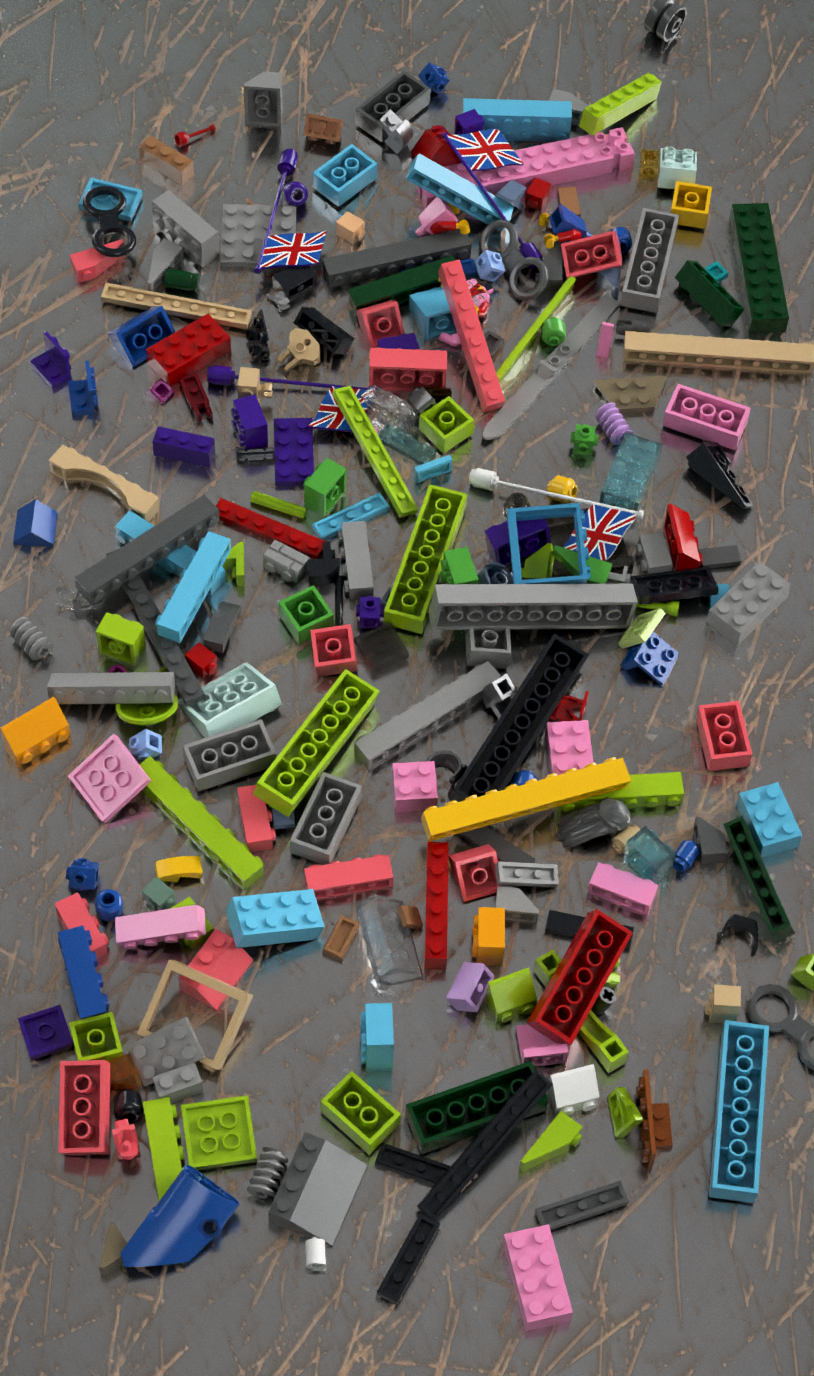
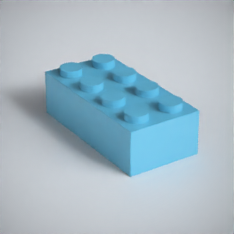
M313 889L232 897L225 910L236 948L316 940L325 927Z

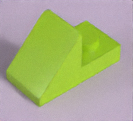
M239 542L231 548L222 566L225 570H232V578H236L237 586H245L244 542Z

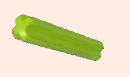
M253 491L250 497V501L299 518H304L307 512L306 507L257 491Z

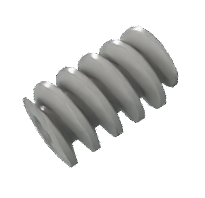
M27 616L18 618L10 628V637L20 645L32 660L37 661L46 657L54 647L48 638L44 637L42 632H39L34 623L29 621Z
M271 1147L262 1148L263 1152L260 1154V1160L256 1164L257 1169L253 1171L254 1177H251L249 1181L251 1185L246 1189L251 1195L266 1199L268 1196H275L276 1193L271 1187L278 1188L279 1184L274 1179H282V1176L277 1171H285V1167L280 1163H288L289 1161L281 1152Z

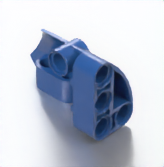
M186 1164L161 1200L152 1208L121 1251L124 1267L159 1266L189 1262L219 1234L240 1203L202 1173ZM212 1221L216 1224L217 1229L210 1231L206 1228L205 1223Z

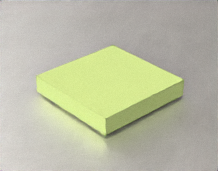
M656 609L638 615L622 636L618 645L624 649L646 642L666 613L662 609Z

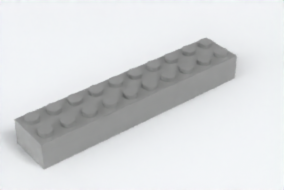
M623 583L435 584L428 612L432 630H469L470 628L484 630L505 629L507 627H510V629L629 628L638 602L633 584Z

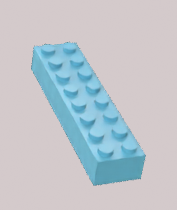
M725 1020L723 1024L709 1197L755 1203L758 1195L769 1026L729 1020Z

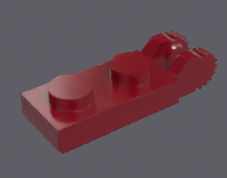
M194 373L179 378V384L196 421H202V416L199 412L200 408L205 409L206 416L209 419L213 418L209 399L198 374Z

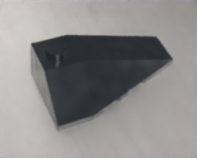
M702 443L686 456L689 461L688 465L694 472L743 509L753 507L744 487L737 483L739 478L737 473L729 468L731 462L719 443Z

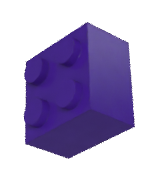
M256 395L233 400V408L231 409L233 420L231 424L234 432H238L237 439L240 447L243 446L245 451L247 449L268 448V425Z

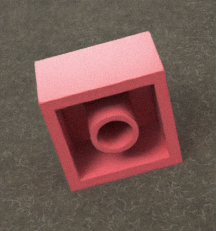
M351 624L311 630L315 669L318 677L341 674L345 669L350 672L358 671Z

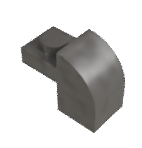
M391 109L377 122L390 135L384 142L396 154L413 138V128L408 120L402 121Z
M506 673L483 688L482 697L486 708L491 707L499 720L512 700L510 695L517 692Z

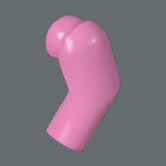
M442 332L439 336V341L456 347L461 345L458 333L449 335Z

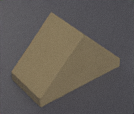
M113 1223L109 1225L99 1265L100 1275H107L123 1265L121 1251L127 1242Z

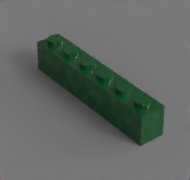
M453 255L444 257L440 260L349 289V302L356 317L358 318L356 312L358 309L389 300L397 301L398 304L409 301V295L441 287L442 283L438 282L439 268L443 263L455 261Z
M740 816L723 824L775 942H778L796 934L744 817Z

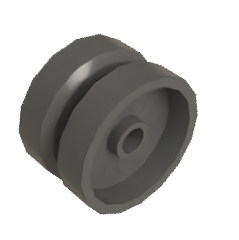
M656 0L646 15L644 28L652 34H657V37L665 42L671 41L682 28L686 19L687 9L678 3L674 4V0Z

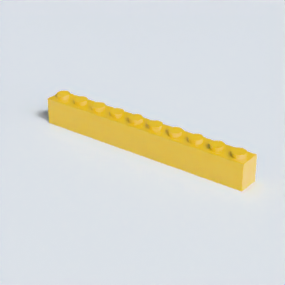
M612 757L606 759L601 764L590 763L579 770L571 768L561 775L553 773L547 775L542 780L531 779L526 781L524 785H509L505 790H491L480 797L472 795L467 797L465 801H450L443 807L431 806L425 809L421 816V821L428 842L624 789L628 787L631 779L624 759Z

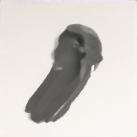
M606 797L601 802L585 806L565 815L559 820L560 824L558 827L560 828L557 836L560 840L564 841V846L571 848L599 836L621 832L630 824L629 809L620 800Z

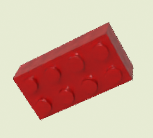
M208 313L147 348V364L171 387L179 382V378L194 374L230 353L231 337Z

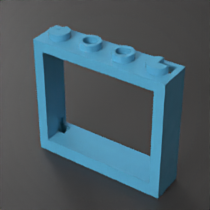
M580 503L507 509L513 584H587V579L591 578L590 566H586L589 552L588 547L584 548L587 533L586 528L582 529V522H585L584 510H580ZM573 516L579 576L522 580L516 521Z

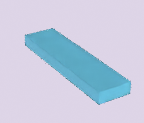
M379 492L313 523L312 529L319 539L325 541L338 535V531H341V523L366 522L389 511L390 506Z

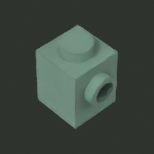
M157 876L141 890L142 900L150 911L170 909L176 903L175 891Z

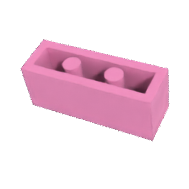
M598 862L590 880L587 893L648 916L659 885L649 879L636 877L631 872L615 869L610 864Z

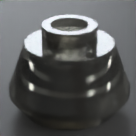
M512 493L503 504L506 514L509 508L530 507L529 501L522 493Z

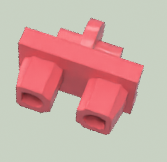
M128 1119L114 1122L116 1129L112 1130L118 1161L123 1159L131 1160L135 1156H139L140 1150L134 1124L129 1125Z

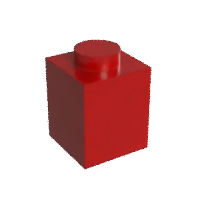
M534 178L526 192L525 205L542 211L550 197L551 183Z
M200 642L185 654V659L191 670L203 680L216 671L217 656Z

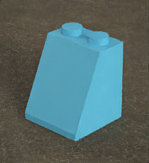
M442 287L409 295V309L424 341L439 337L442 332L447 334L457 332Z

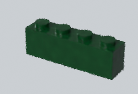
M687 260L675 276L679 286L687 290L691 294L690 297L703 306L702 309L707 314L712 315L715 318V323L721 327H732L745 310L698 261Z

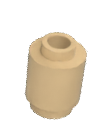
M635 824L628 826L612 838L614 850L619 854L626 855L641 843V839L644 837L643 832Z

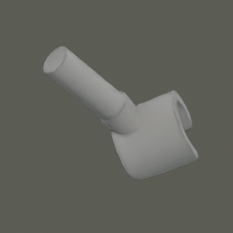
M267 293L266 297L275 302L280 311L290 308L287 304L289 303L287 297L278 299Z

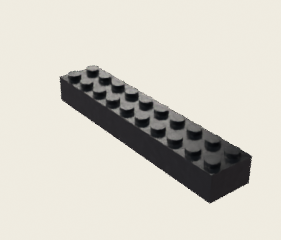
M553 634L453 789L449 798L450 801L456 800L461 802L472 795L480 797L491 790H505L584 666L589 656L588 653L558 635Z

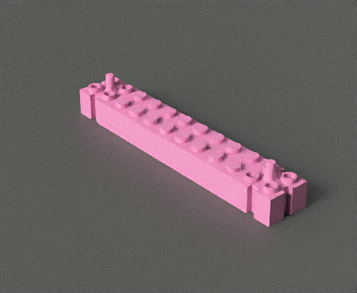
M623 127L609 130V134L598 132L593 136L589 134L514 150L523 162V166L510 165L492 170L473 171V173L486 191L496 196L510 180L525 186V191H527L534 178L551 183V186L612 173V170L618 168L619 171L633 168L635 153L631 144L627 143L626 133ZM462 162L445 166L446 169L478 186ZM415 185L419 196H422L424 209H426L437 196Z

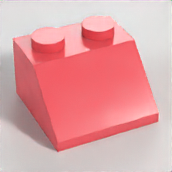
M389 300L356 310L360 328L370 348L377 347V339L405 334L397 301Z
M489 844L449 855L452 874L463 902L497 893V887L503 886L497 885L495 864L498 862L496 851Z

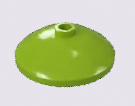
M175 694L173 703L116 704V713L120 719L132 725H154L165 721L174 714L178 708V699Z

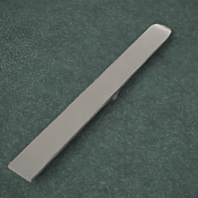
M605 294L566 336L565 341L559 344L545 360L539 362V366L534 373L492 417L484 428L482 439L492 440L502 436L602 326V322H606L620 306V302Z

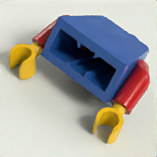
M559 204L551 215L542 213L539 216V226H548L550 220L553 234H546L544 237L546 248H553L555 241L570 242L592 236L587 231L584 220L562 204Z

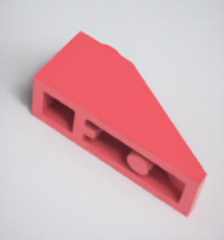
M121 239L104 244L103 246L117 249L124 246V241ZM95 248L70 254V263L78 283L97 278L121 257L104 256L97 252Z

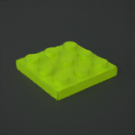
M248 1095L181 1105L188 1163L196 1170L257 1162Z

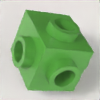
M576 424L575 432L571 431L570 443H574L573 454L592 456L593 446L598 444L599 434H595L596 426Z

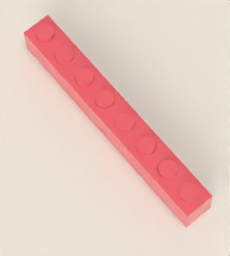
M460 259L443 263L439 268L438 274L482 411L485 413L501 409L505 399Z

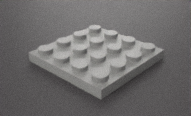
M223 204L220 267L257 266L274 205ZM278 205L269 236L296 233V206Z

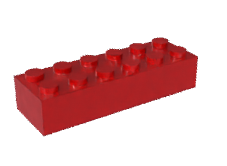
M599 909L588 912L526 1024L555 1043L567 1044V1046L572 1045L633 932Z

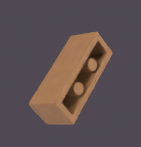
M150 135L139 145L140 161L179 185L183 186L194 176L193 160Z

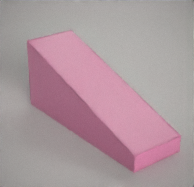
M602 322L596 356L608 358L614 324Z

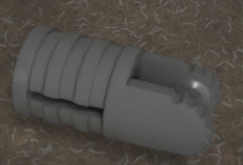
M618 320L616 323V333L619 335H625V331L650 333L651 321Z

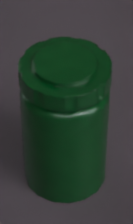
M174 269L166 270L165 287L197 292L200 283V275L198 273L194 274Z

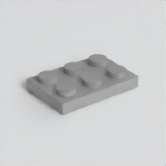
M184 1017L126 1046L144 1087L153 1084L152 1077L206 1058L188 1017Z

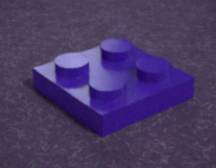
M61 1005L18 1018L31 1060L74 1047Z

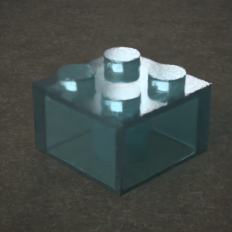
M644 826L627 841L623 861L642 879H649L658 885L671 874L676 854L670 845H665L659 839L656 832Z

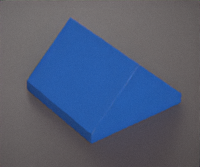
M36 499L18 509L13 545L53 546L57 511Z

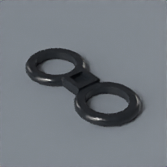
M99 186L89 190L83 197L82 205L87 213L99 218L100 228L92 236L93 247L97 252L108 257L127 255L136 246V236L131 229L119 223L118 215L126 207L124 194L110 186ZM98 195H111L119 203L113 209L99 210L94 208L90 202ZM115 232L125 235L129 241L121 248L111 249L103 246L100 239L105 234Z

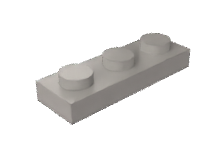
M499 861L495 864L497 885L555 888L559 885L557 864Z

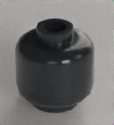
M124 1089L115 1095L113 1108L116 1119H128L129 1124H131L143 1115V1101L140 1093L131 1089Z

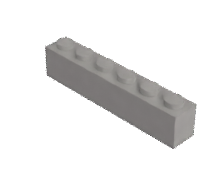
M174 672L51 673L47 691L49 699L55 697L58 704L173 703L176 685Z

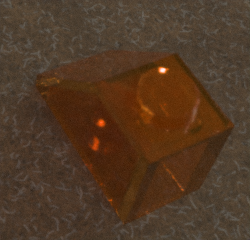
M130 1053L108 1061L110 1063L111 1090L116 1092L124 1089L134 1090L141 1084L140 1075Z

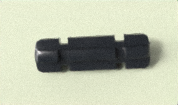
M255 448L247 449V451L238 449L236 457L238 461H245V459H274V448H266V450Z

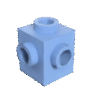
M485 250L475 260L480 279L495 282L506 272L500 253Z
M145 729L129 738V752L139 762H143L149 756L154 759L162 754V736Z

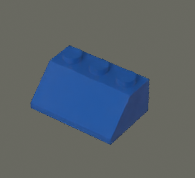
M153 306L107 334L116 351L131 367H134L147 359V348L175 333V330L163 306Z

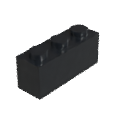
M302 307L293 322L300 329L308 330L317 342L333 354L346 355L355 339L314 307Z

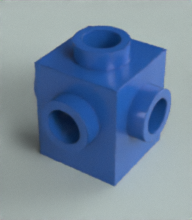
M428 63L418 75L421 81L430 88V92L433 91L438 94L444 90L450 81L446 76L447 72L442 67L432 63Z
M79 858L74 860L70 867H67L66 879L69 880V887H73L77 891L94 890L98 884L99 863Z

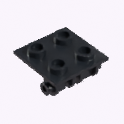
M262 309L254 317L253 323L246 331L249 354L252 357L253 363L256 362L257 358L268 360L270 356L267 343L269 337Z

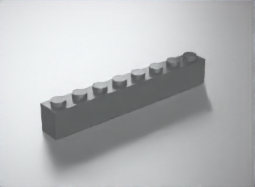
M457 229L456 231L443 232L437 235H429L324 258L323 273L328 287L340 286L401 272V270L413 269L452 255L455 260L464 259L471 256L472 244L468 234H461L460 229Z
M205 494L74 577L76 589L90 605L95 601L101 600L106 594L112 590H117L126 581L134 579L143 570L151 568L154 563L166 558L177 548H182L186 542L199 537L208 528L214 527L220 521L219 509Z

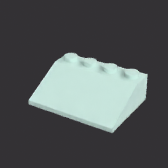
M248 662L202 686L201 688L205 694L204 700L189 706L185 705L182 698L178 700L180 707L204 738L255 722L261 716L274 711L282 705L276 685Z

